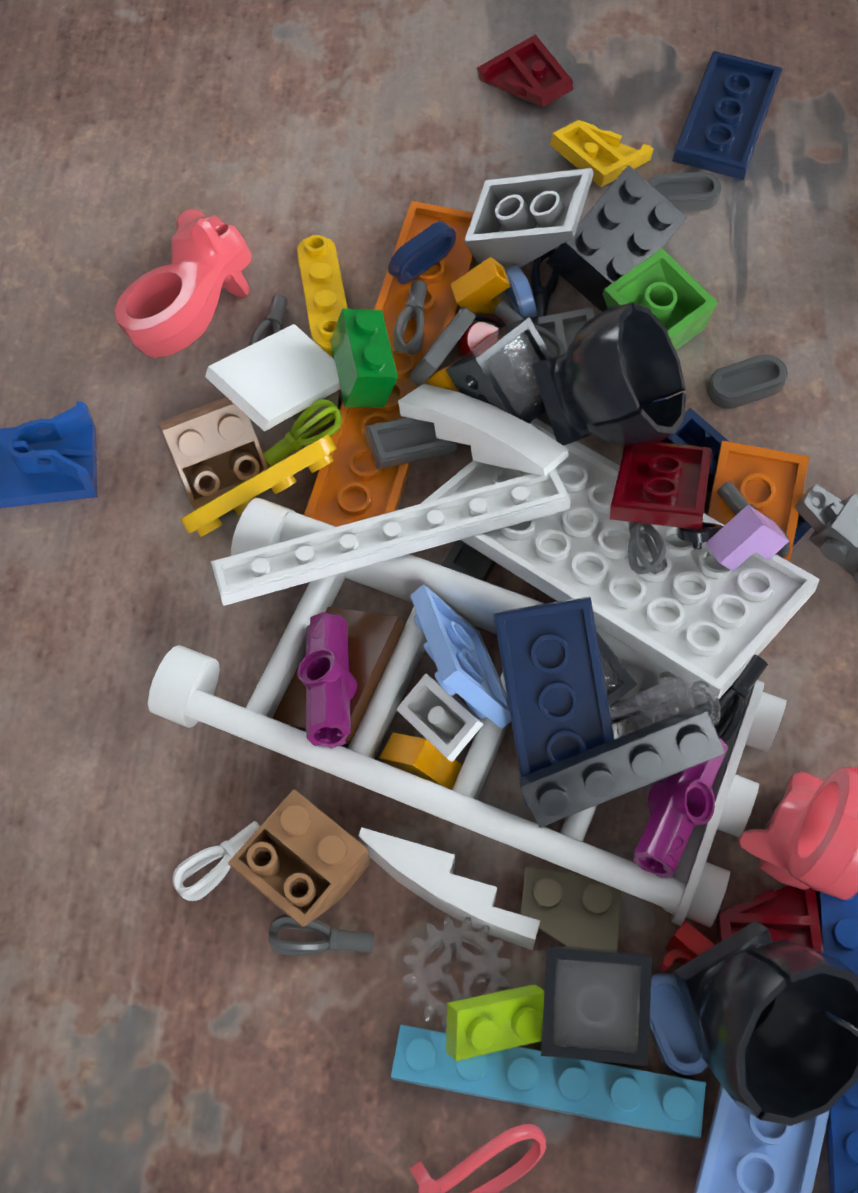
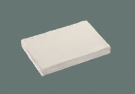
M295 324L208 366L205 375L216 388L264 432L306 409L314 402L324 399L341 389L335 360Z

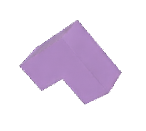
M747 505L705 544L721 565L734 571L754 553L769 560L789 540L774 521Z

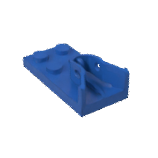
M76 402L75 407L51 419H38L23 423L18 427L0 429V508L98 497L96 426L84 402Z

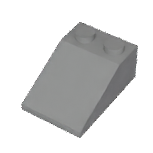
M586 168L485 180L464 240L477 263L480 264L489 257H492L504 268L518 265L521 268L573 238L594 175L592 169Z

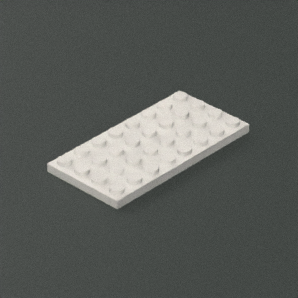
M537 418L530 423V425L556 441L551 426ZM577 441L564 445L568 449L569 457L555 467L571 499L570 509L461 539V541L556 601L590 596L596 626L716 702L737 680L754 654L759 655L816 591L820 580L776 554L767 560L754 553L736 570L732 571L717 561L705 543H702V549H693L692 542L681 540L676 536L677 527L653 524L651 525L659 532L666 547V554L661 562L662 571L657 574L651 572L646 574L635 573L630 568L628 559V544L631 536L629 531L630 522L610 520V507L620 465ZM472 461L422 503L531 473ZM703 514V522L725 526L708 515ZM639 537L642 552L649 562L653 561L644 538ZM637 557L638 565L644 566Z

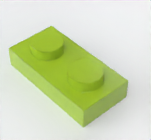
M536 984L447 1003L446 1053L455 1061L542 1041L545 991Z

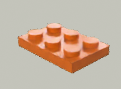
M722 441L707 515L723 525H726L735 517V514L717 493L721 486L731 481L749 504H753L757 511L772 519L787 535L790 549L784 559L790 562L799 516L795 506L803 495L810 456Z

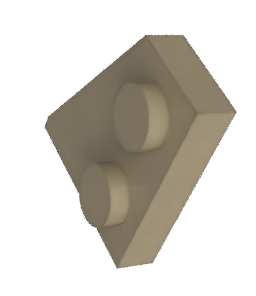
M526 867L520 915L540 920L538 932L545 933L554 939L555 943L559 946L617 950L622 891L581 874Z

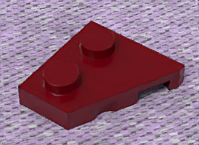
M536 34L477 67L480 81L540 107H544L574 90L572 78Z
M786 886L777 891H774L772 888L755 896V899L750 903H739L719 912L716 919L718 943L756 920L769 929L772 942L783 939L823 952L815 890L811 888L802 890Z

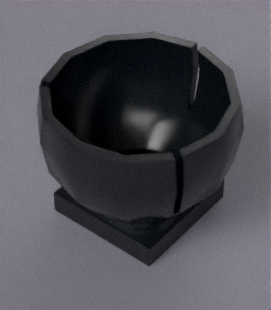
M633 302L610 307L584 324L575 335L565 354L531 365L556 441L563 446L590 435L612 444L625 446L657 443L675 434L684 421L686 394L682 391L686 390L680 359L666 328L648 307ZM679 392H682V393H680V394H678V395H675V396H673V397H670V398H668V399H666V400H661V401H657V402H652V403H648V404H643V403L651 402V401H654V400L666 398V397L672 396V395H674V394H677V393H679Z
M755 920L673 971L703 1060L735 1104L762 1121L793 1126L826 1113L858 1080V977L840 959L783 939L772 942L769 929ZM829 1013L853 1025L857 1030L831 1016Z

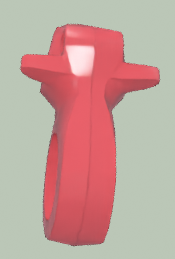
M198 209L183 211L177 218V232L172 237V264L157 267L140 276L119 297L114 310L116 321L136 349L144 355L153 358L170 356L187 348L206 331L213 318L222 287L239 298L247 297L250 288L242 274V270L251 262L252 254L245 239L235 226L225 224L216 215L205 216Z
M858 767L836 769L825 780L803 771L792 774L787 782L783 799L773 812L765 830L751 829L744 831L738 837V846L760 858V869L779 883L802 890L811 888L843 901L850 899L858 893Z

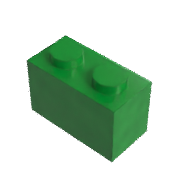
M342 309L330 342L344 406L384 408L398 379L383 312L382 310Z

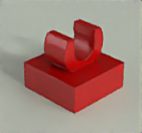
M685 921L666 945L665 949L668 953L661 961L659 969L662 972H666L672 963L675 962L685 965L714 947L715 944Z

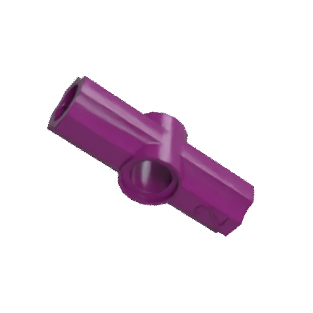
M322 612L310 617V624L306 627V656L302 659L297 674L298 678L306 686V738L314 746L335 748L346 744V737L351 734L350 700L356 693L357 681L349 672L347 622L341 615H331Z
M720 737L719 739L725 754L670 775L667 781H658L651 787L648 794V809L651 816L632 859L642 870L649 871L661 878H672L695 825H704L713 816L715 797L711 788L728 749V746Z

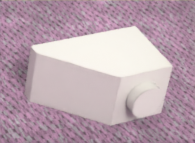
M428 674L422 677L396 709L451 762H453L483 725L482 719L478 718L467 705L455 695L451 696L445 692L439 683Z

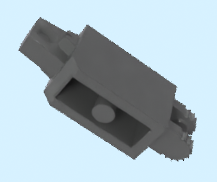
M815 484L806 490L797 502L795 509L814 529L809 540L820 548L821 553L827 559L836 562L851 574L858 584V494H853L842 501Z

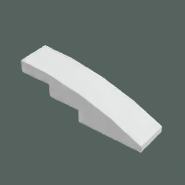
M423 383L398 401L401 416L434 423L436 438L471 445L473 461L546 476L569 457L566 447L529 423L496 406L456 391Z
M361 827L359 841L368 849L369 857L397 882L442 912L486 934L533 950L540 920L494 907L497 887L454 875L455 854Z

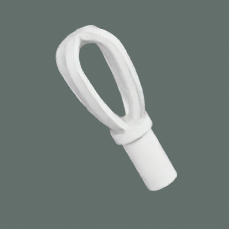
M253 821L230 840L222 842L220 846L206 848L180 863L175 869L172 878L174 888L178 894L188 901H197L212 891L228 873L231 867L228 862L260 827L259 824ZM223 857L197 883L188 888L183 886V882L191 875L214 860Z

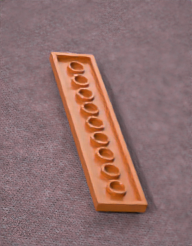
M411 201L393 255L401 246L438 221H444L455 230V244L445 258L409 283L401 284L387 270L374 310H382L398 379L384 408L345 407L344 402H342L340 408L343 419L342 425L331 436L337 448L330 453L334 461L319 470L304 514L305 516L338 527L398 510L412 462L377 470L364 436V430L369 425L405 418L400 415L398 401L418 388L416 384L409 380L410 373L458 313L460 305L456 303L451 283L469 272L475 258L464 242L474 212ZM420 280L427 285L424 300L422 349L414 355L406 352L398 353L393 347L395 340L394 326L398 315L404 309L406 302H408L412 283ZM410 318L402 335V340L406 344L412 340L416 333L417 325L416 320ZM443 362L438 367V369L431 375V377L441 370Z

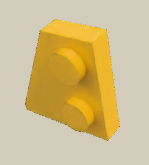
M577 120L553 132L550 146L578 169L591 168L594 173L592 181L600 187L616 180L628 165L636 169L649 162L654 150L651 146L644 143L640 150L621 144L622 135L600 130L596 126L581 120Z

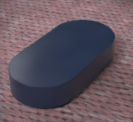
M444 221L435 222L395 252L389 263V274L401 284L415 280L449 254L456 241L455 230Z

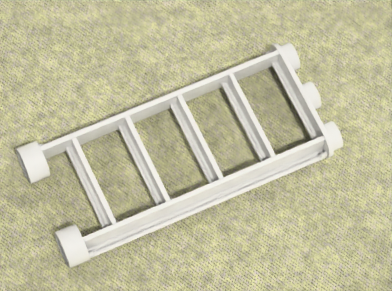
M254 498L243 511L236 526L232 540L231 556L335 528V526L296 513L294 510L267 500ZM407 554L309 582L246 708L214 696L220 671L219 662L216 659L181 645L173 647L166 654L155 673L149 691L148 708L151 713L187 728L195 726L199 721L659 905L666 912L672 914L671 923L681 926L685 918L709 928L717 916L730 877L729 870L706 862L716 830L718 829L739 837L748 822L759 789V783L736 775L744 747L747 745L767 753L774 741L786 707V700L763 692L765 683L760 680L756 681L749 691L750 695L745 699L742 718L731 738L725 743L728 749L711 788L715 797L713 816L706 824L695 825L673 877L661 878L649 871L642 870L635 862L583 842L597 805L566 817L559 833L544 826L539 828L538 824L478 801L480 792L509 724L501 729L487 717L482 719L483 725L474 737L452 790L375 760L396 714V709L401 703L425 650L424 644L427 642V639L414 620V616L417 614L415 607L412 609L348 748L342 746L335 748L314 746L306 738V732L272 719L306 652V627L310 624V617L325 612L327 607L332 606L345 578L411 603L413 602L410 595L424 584L471 625L494 634L497 633L493 612L545 604L543 602ZM596 626V631L638 684L609 707L614 739L624 735L641 688L690 707L703 704L710 698ZM502 672L501 677H500V681H501V683H502V685H503V688H504V690H505V692H506L505 681H504V675H503V672ZM731 699L721 709L717 717L721 718L723 716L724 712L726 711L727 707L731 702ZM732 713L731 717L729 718V720L727 721V723H726V725L724 726V728L722 729L720 735H722V733H723L724 730L726 729L727 725L729 724V722H730V720H731V718H732V716H733V713Z

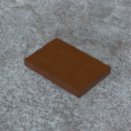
M327 607L325 613L341 615L348 625L349 672L357 681L356 693L350 700L351 734L346 737V743L350 744L405 624L398 616ZM297 668L272 719L306 732V686L298 678Z

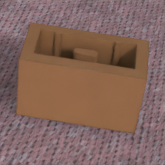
M227 397L157 423L173 464L194 509L208 503L268 468L250 418Z
M293 789L232 857L228 864L303 928L342 899L370 866L368 849Z

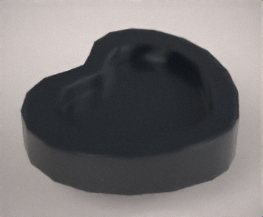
M702 522L701 530L677 527L676 536L681 540L692 542L693 549L699 550L702 549V543L708 542L724 526Z

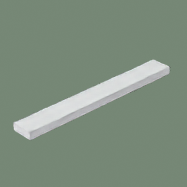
M554 468L546 476L536 474L520 476L211 561L221 600L223 606L565 511L570 509L571 499Z

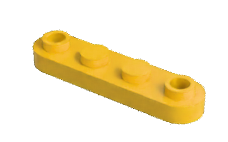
M312 235L302 240L297 247L311 339L334 358L330 340L342 309H347V303L334 242L324 236Z
M327 434L180 518V521L188 534L197 531L199 536L202 537L222 525L219 519L220 516L233 509L237 516L242 514L247 505L254 498H257L256 496L271 488L274 494H277L296 483L297 481L293 475L302 469L309 467L311 473H314L334 461L330 453L337 448L330 435Z

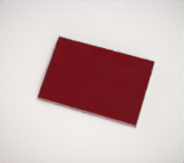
M661 442L624 446L610 507V520L701 530L712 449Z

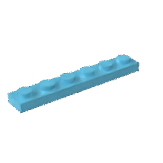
M400 1025L391 1080L695 1139L701 1137L706 1082L589 1060L541 1056V1051L521 1047L455 1061L446 1053V1033Z

